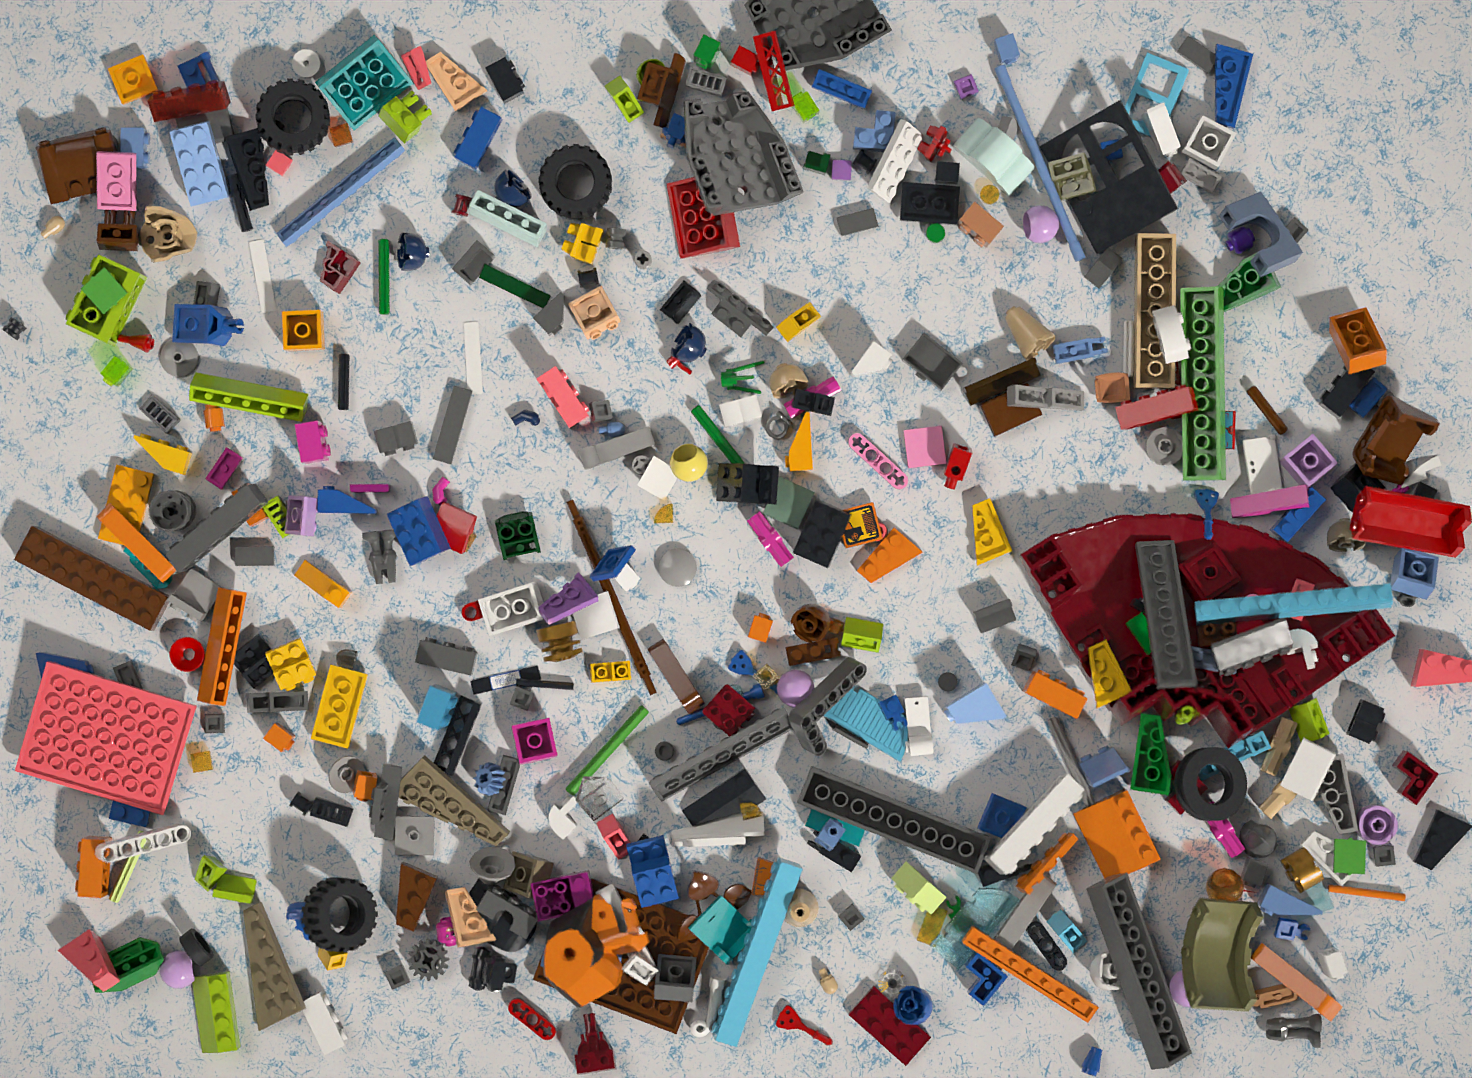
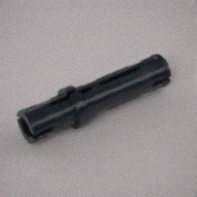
M238 175L226 176L231 191L229 195L230 198H233L241 232L251 231L253 226Z

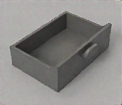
M925 333L921 335L902 359L904 363L917 372L915 374L922 381L927 380L940 391L963 364Z

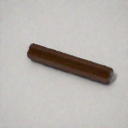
M1255 385L1247 390L1248 395L1279 435L1284 434L1288 427Z

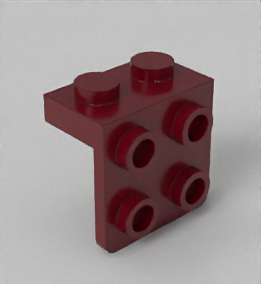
M728 684L724 685L703 709V714L729 737L732 734H737L743 728L741 724L745 720L749 722L756 713L754 712L755 707Z

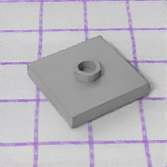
M396 816L395 855H434L435 817Z

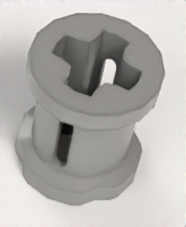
M640 250L635 254L634 261L638 268L647 269L652 263L650 253ZM642 255H645L646 259H648L644 264H641L638 258H642Z

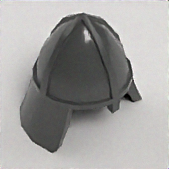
M1250 820L1240 830L1239 840L1245 848L1244 852L1251 857H1267L1278 846L1276 833L1268 825H1258L1253 820Z

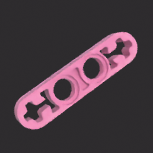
M859 433L850 436L848 441L849 447L892 487L900 490L907 486L908 477L869 440ZM860 437L862 439L860 443L863 446L867 443L869 447L865 448L861 454L859 450L862 448L858 445L855 447L852 445L854 442L853 438L857 439ZM870 449L874 450L877 454L876 458L872 461L866 458V452ZM884 462L889 463L891 466V470L888 473L880 471V465ZM896 469L898 472L895 475L897 477H904V485H895L896 480L893 477L889 480L887 476Z

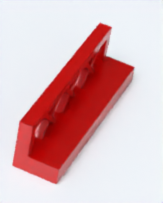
M776 30L753 36L771 111L795 106ZM768 36L772 37L773 45L771 48H769ZM771 54L775 56L778 61L775 68ZM776 73H777L778 75H780V76L782 77V80H783V82H782V84L780 85V87H779V83H778V79H777ZM781 92L787 96L788 104L783 103Z

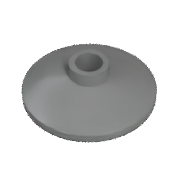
M171 340L162 348L160 362L168 374L176 377L187 376L194 371L198 364V352L192 343H174ZM176 354L181 355V359L179 361L175 360Z
M344 756L336 760L331 766L328 776L331 787L339 793L352 792L357 770L365 771L362 762L353 756Z

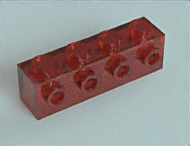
M211 80L203 85H199V83L191 84L187 88L174 87L166 92L158 90L153 92L147 100L154 122L227 109L231 103L225 81L218 82L217 80Z

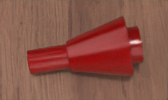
M120 334L118 337L119 342L128 343L146 353L154 347V339L151 334L132 336Z

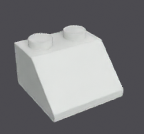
M873 341L850 376L858 377L880 373L882 369L886 371L893 361L890 359L892 354Z

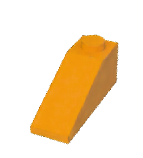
M810 412L805 413L788 452L789 456H785V467H789V471L813 470Z
M306 560L303 561L294 574L295 577L338 608H342L352 594L346 587Z

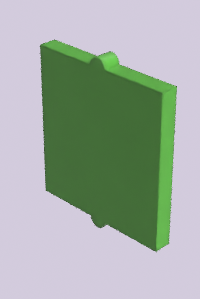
M105 267L97 275L91 276V280L81 288L103 314L114 305H118L117 302L127 294V291Z
M1352 838L1334 839L1333 872L1347 873V875L1365 874L1366 841L1353 840Z

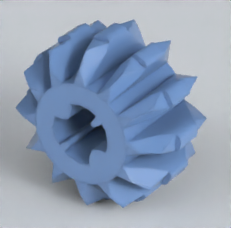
M488 762L485 765H479V770H475L477 775L473 778L476 781L474 787L478 788V792L491 796L499 793V788H504L502 782L506 779L503 777L505 772L501 770V766Z

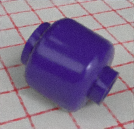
M1240 226L1228 232L1225 244L1230 252L1234 251L1236 254H1241L1253 247L1255 237L1250 228Z

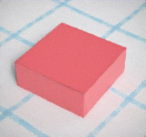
M275 150L266 166L283 176L293 160Z

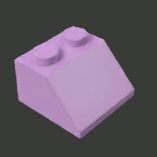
M288 495L285 534L314 536L317 527L315 518L318 498Z

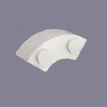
M1175 305L1152 311L1160 350L1166 364L1189 358L1188 350L1191 347L1188 338L1185 339L1181 323H1184L1182 313L1177 312Z

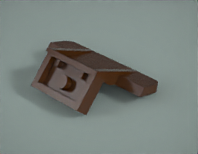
M674 53L670 68L648 62L637 97L639 101L658 107L653 125L664 128L668 124L686 61L680 54Z

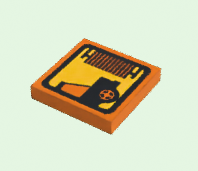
M874 502L844 509V511L852 514L843 535L845 548L883 539Z

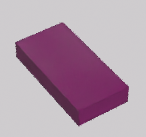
M350 484V491L389 492L390 484Z

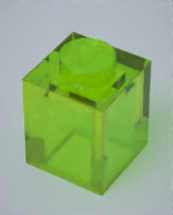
M801 91L793 96L795 106L792 107L802 123L819 114L820 110L808 92L802 93Z
M114 356L100 374L104 376L102 380L109 386L115 385L119 387L133 369L119 357Z

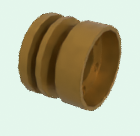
M575 621L536 630L539 642H548L549 644L548 647L541 650L542 653L551 652L550 656L543 657L544 662H559L574 658L579 653H583L582 648L573 650L572 645L581 643L580 640H571V636L578 633Z

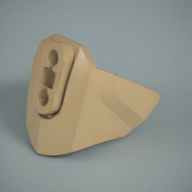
M161 206L145 207V223L140 230L143 252L151 258V262L166 261L173 256L192 252L198 233L186 216ZM172 234V238L167 240L166 237ZM150 237L154 238V242L152 244H149L148 239Z

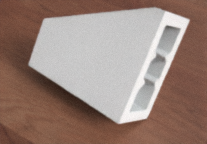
M1163 102L1146 110L1141 116L1160 157L1166 155L1169 158L1177 154L1176 150L1181 146Z

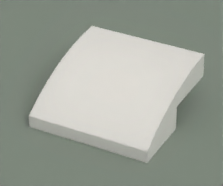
M608 591L597 594L598 602L573 613L581 640L620 628Z

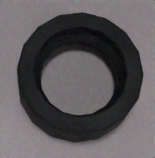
M191 928L180 936L179 940L183 949L198 966H203L213 958L214 955L210 946L198 931Z

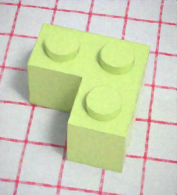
M907 861L891 877L896 883L894 887L902 894L906 892L905 898L922 912L926 910L932 914L947 898Z

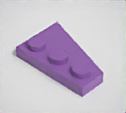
M578 572L570 583L567 582L563 585V589L559 593L553 594L538 607L539 614L549 625L598 602V595Z

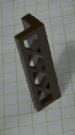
M1031 358L964 387L963 391L969 405H974L1007 391L1009 386L1021 385L1041 376L1036 365V358Z

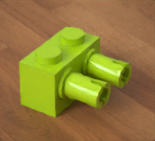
M410 91L401 100L395 96L382 107L378 116L404 144L419 132L422 125L421 122L432 114L430 108L426 110L428 108L427 105H423L414 114L408 109L419 100L417 95L413 96L415 94L413 91Z

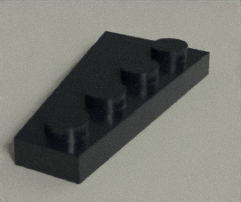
M258 128L225 137L249 211L268 206V186L265 179L266 165L263 158L264 144L262 143V137Z

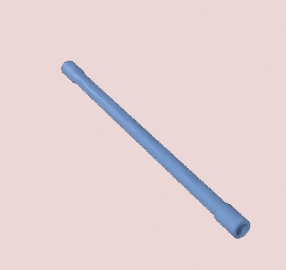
M1005 65L998 66L994 69L1005 91L1055 213L1058 216L1075 262L1086 258L1080 242L1077 240L1012 86Z

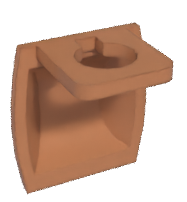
M1118 372L1095 376L1097 402L1116 403L1130 400L1128 373Z

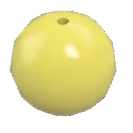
M694 444L679 446L670 457V468L675 477L682 481L692 482L698 480L707 469L708 461L705 452Z

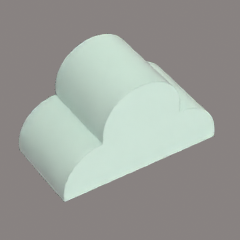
M979 117L952 146L1008 197L1012 195L1035 168L1031 161L1022 153L1021 148L1007 134L997 127H992Z

